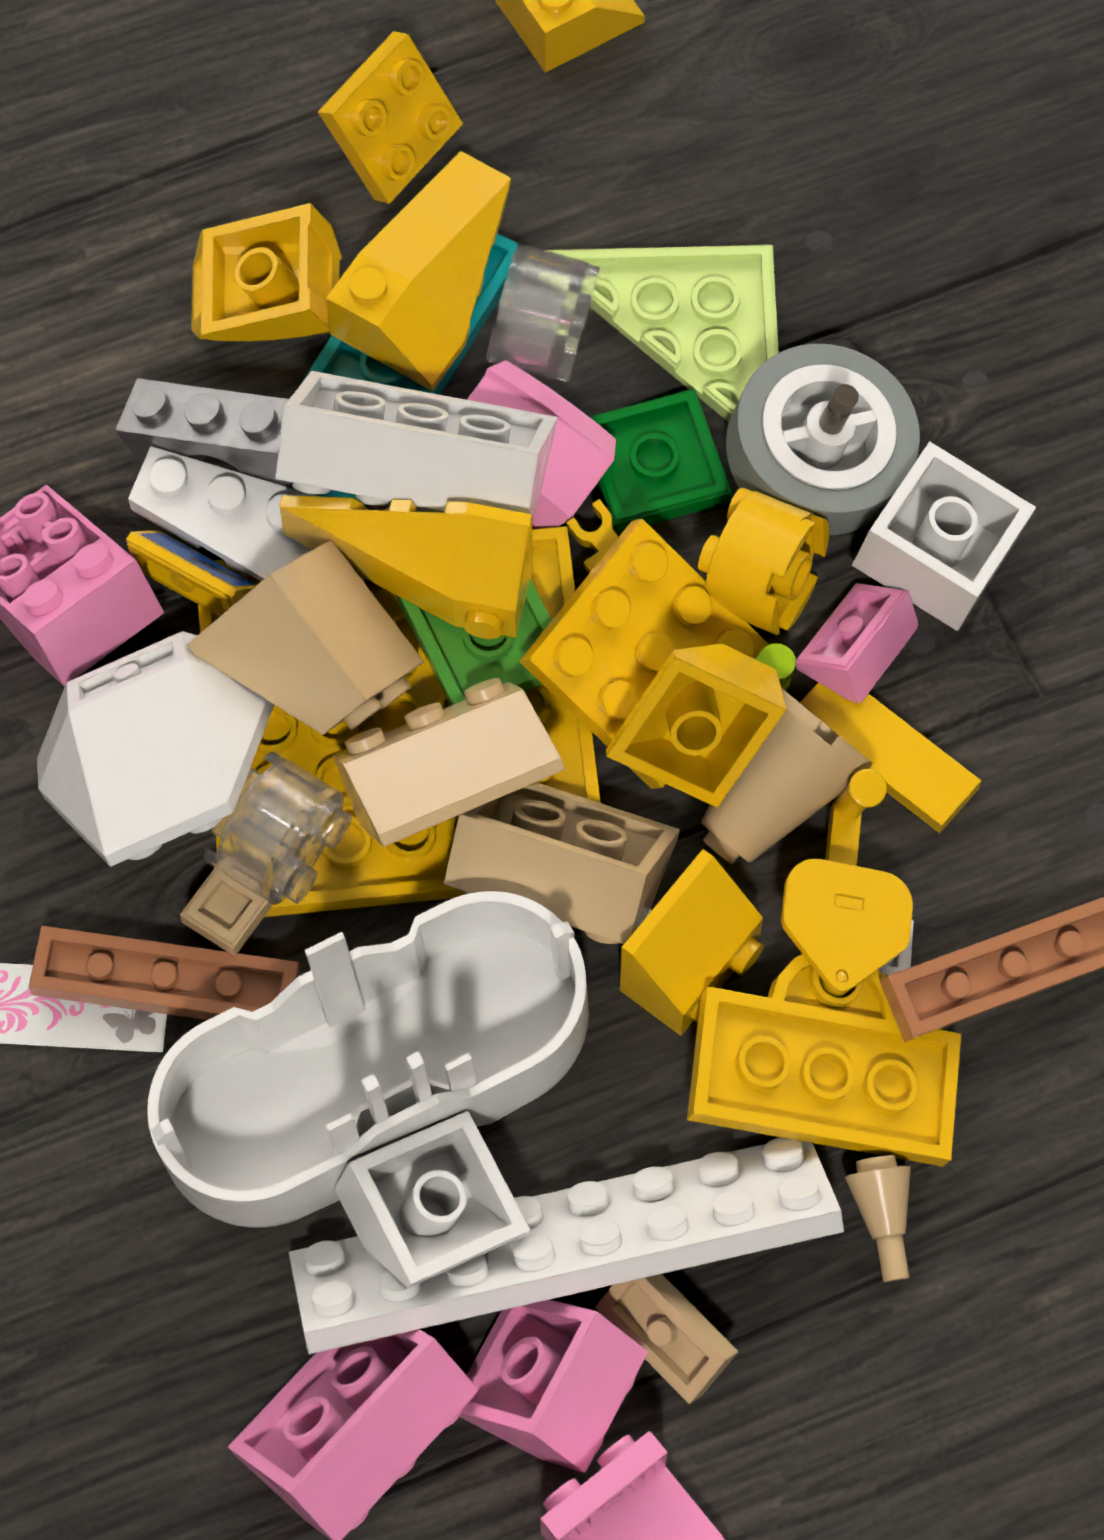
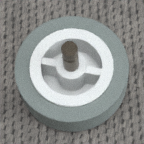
M807 344L789 348L774 355L753 373L731 415L726 435V452L731 473L739 488L743 487L753 492L758 491L824 518L829 523V536L840 535L861 529L879 517L916 462L919 451L920 431L918 418L910 397L899 381L885 367L867 355L846 347L832 344Z

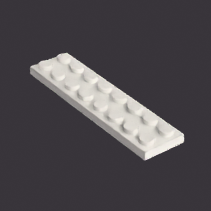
M781 1137L773 1139L767 1144L728 1153L714 1152L697 1160L666 1167H648L635 1174L599 1182H582L572 1188L533 1197H516L514 1200L530 1228L527 1235L410 1288H407L363 1247L358 1236L338 1241L317 1242L308 1248L290 1251L289 1257L308 1353L313 1354L842 1233L844 1228L840 1206L813 1143Z

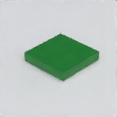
M695 389L590 416L592 420L616 439L614 461L597 483L603 504L611 514L613 530L616 534L623 532L630 522L643 519L650 525L731 503L732 492Z

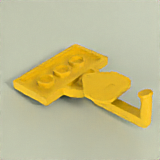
M862 769L856 772L851 777L844 791L832 803L829 814L825 860H805L796 865L786 878L781 924L784 931L802 952V955L795 957L772 982L767 997L709 986L701 993L687 1120L875 1155H895L897 1159L943 1167L951 1161L961 1034L937 1030L904 1042L880 984L885 975L878 969L902 953L909 944L913 902L909 889L897 876L888 872L857 866L862 812L866 807L879 805L887 792L886 781L878 771ZM849 991L848 996L842 998Z

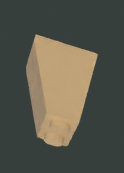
M332 540L268 575L187 644L195 656L322 735L343 721L353 730L379 709L382 710L412 687L405 677L424 662Z

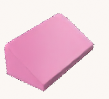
M855 583L796 659V669L845 699L861 703L918 628V619L909 591Z

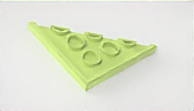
M773 245L543 250V269L689 390L695 389L697 396L728 422L753 373L765 361L779 353Z

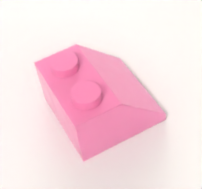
M552 1300L501 1310L466 1375L479 1391L466 1404L459 1417L543 1461L585 1473L594 1455L600 1449L604 1436L623 1399L632 1388L635 1376L648 1351L597 1311Z

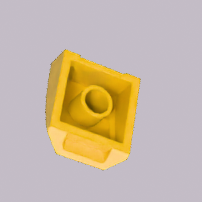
M309 203L203 229L200 233L192 266L191 330L198 339L265 341L305 337L330 332L326 297L340 280V260L342 259L332 226Z

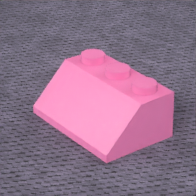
M420 1329L317 1352L234 1439L228 1448L306 1522L330 1540H342L349 1531L358 1527L365 1520L369 1510L396 1480L406 1475L412 1469L419 1455L442 1430L459 1418L463 1408L479 1390L433 1337Z

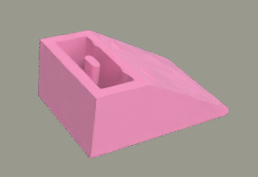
M45 485L35 493L25 496L12 510L0 517V620L30 655L63 686L66 685V682L77 678L164 614L136 559L48 485Z

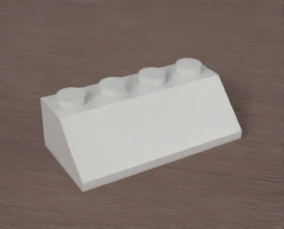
M311 371L284 405L275 479L293 482V487L296 490L309 494H326L331 490L355 494L356 500L372 506L391 505L392 499L412 500L418 506L417 510L419 512L445 513L447 501L470 502L532 514L533 517L538 506L558 417Z

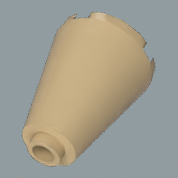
M783 689L782 693L787 709L719 807L716 808L709 805L701 820V823L709 830L703 841L730 864H733L739 856L749 863L754 861L841 794L856 772L862 769H869L873 764Z

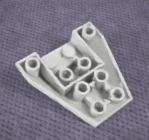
M181 631L66 682L37 757L38 789L42 796L110 867L127 859L140 860L155 853L162 844L189 832H205L216 826L223 817L232 814L268 723L274 704L195 656L187 644L197 635Z

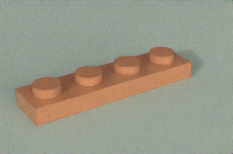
M1104 897L896 972L882 979L880 984L904 1042L1103 969Z
M41 926L28 987L31 995L209 1020L233 1007L253 1012L271 1003L299 977L300 968L299 962L239 953L233 956L225 951Z

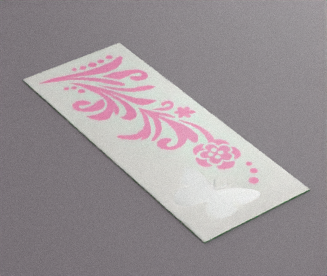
M0 963V1044L163 1053L167 1014L31 995L28 987L33 965Z

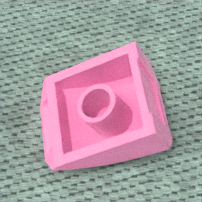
M507 360L487 368L485 376L467 399L558 417L538 506L532 517V530L559 527L570 520L614 461L616 439L562 396Z

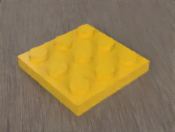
M638 519L630 522L519 662L608 747L673 650L722 643L755 659L761 650L769 644L747 622L729 612L711 597L705 590L706 581L643 519ZM630 768L651 789L664 787L665 783Z

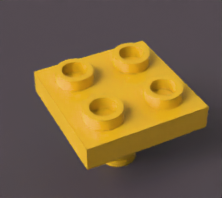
M395 31L386 38L318 111L374 200L388 204L394 200L463 125V122L409 34Z

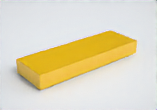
M818 682L800 702V704L873 763L869 769L878 771L884 777L887 784V793L939 834L980 788L981 780L870 694L861 703H855Z

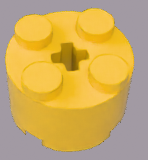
M741 487L732 498L727 513L728 522L721 536L712 535L706 541L699 557L698 569L707 573L705 590L720 605L748 624L775 635H780L779 628L787 631L793 626L814 590L819 576L810 573L813 555L815 553L825 557L830 534L829 523L826 519L758 491L753 492Z

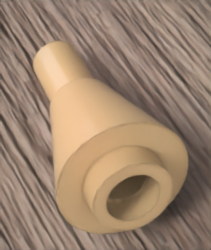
M895 1155L856 1161L857 1173L848 1175L845 1179L872 1240H876L883 1282L909 1279L902 1235L906 1234L911 1166L897 1167Z

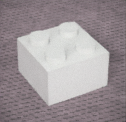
M929 441L869 530L852 566L887 588L909 591L914 605L958 631L1015 544L1036 507Z

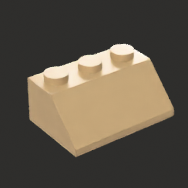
M500 678L489 679L464 691L466 700L445 709L442 708L441 703L429 704L408 713L404 717L407 724L385 734H383L381 728H373L345 741L347 750L333 755V759L360 826L385 847L565 770L560 755L522 688L511 682L502 684Z
M535 782L459 815L444 884L462 890L464 895L487 891L519 895L544 906L562 922H568L571 927L583 930L594 941L604 944H625L644 921L649 908L651 909L676 845L680 829Z

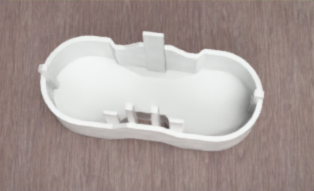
M496 891L469 893L448 900L416 916L409 934L392 943L362 946L349 951L345 936L340 932L305 950L311 971L297 977L271 1003L253 1012L233 1007L194 1027L170 1048L159 1064L150 1087L148 1098L149 1129L156 1150L176 1187L195 1207L217 1220L243 1227H272L290 1223L339 1201L334 1187L349 1162L466 1111H469L476 1127L492 1124L543 1095L566 1075L581 1051L589 1019L585 966L581 951L574 939V932L568 922H562L551 911L531 899Z

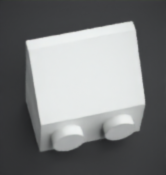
M469 1111L349 1162L334 1187L363 1247L407 1288L527 1235L530 1231Z

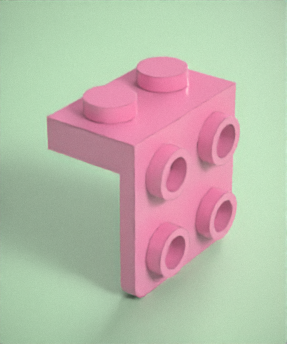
M648 1431L636 1442L630 1435H626L614 1443L597 1460L602 1469L582 1485L575 1478L563 1484L543 1503L548 1513L540 1518L541 1535L545 1540H725L667 1469V1451L651 1431Z

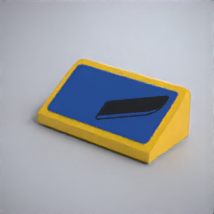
M160 531L131 532L126 538L130 555L136 559L144 575L219 616L224 614L258 585Z

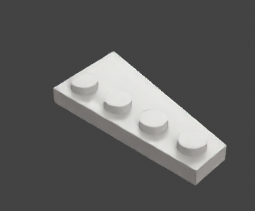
M150 446L128 498L130 508L135 513L193 547L207 549L224 559L227 567L244 577H247L249 574L259 581H263L271 573L312 551V549L284 535L279 506L282 495H315ZM359 575V577L364 582L365 578Z

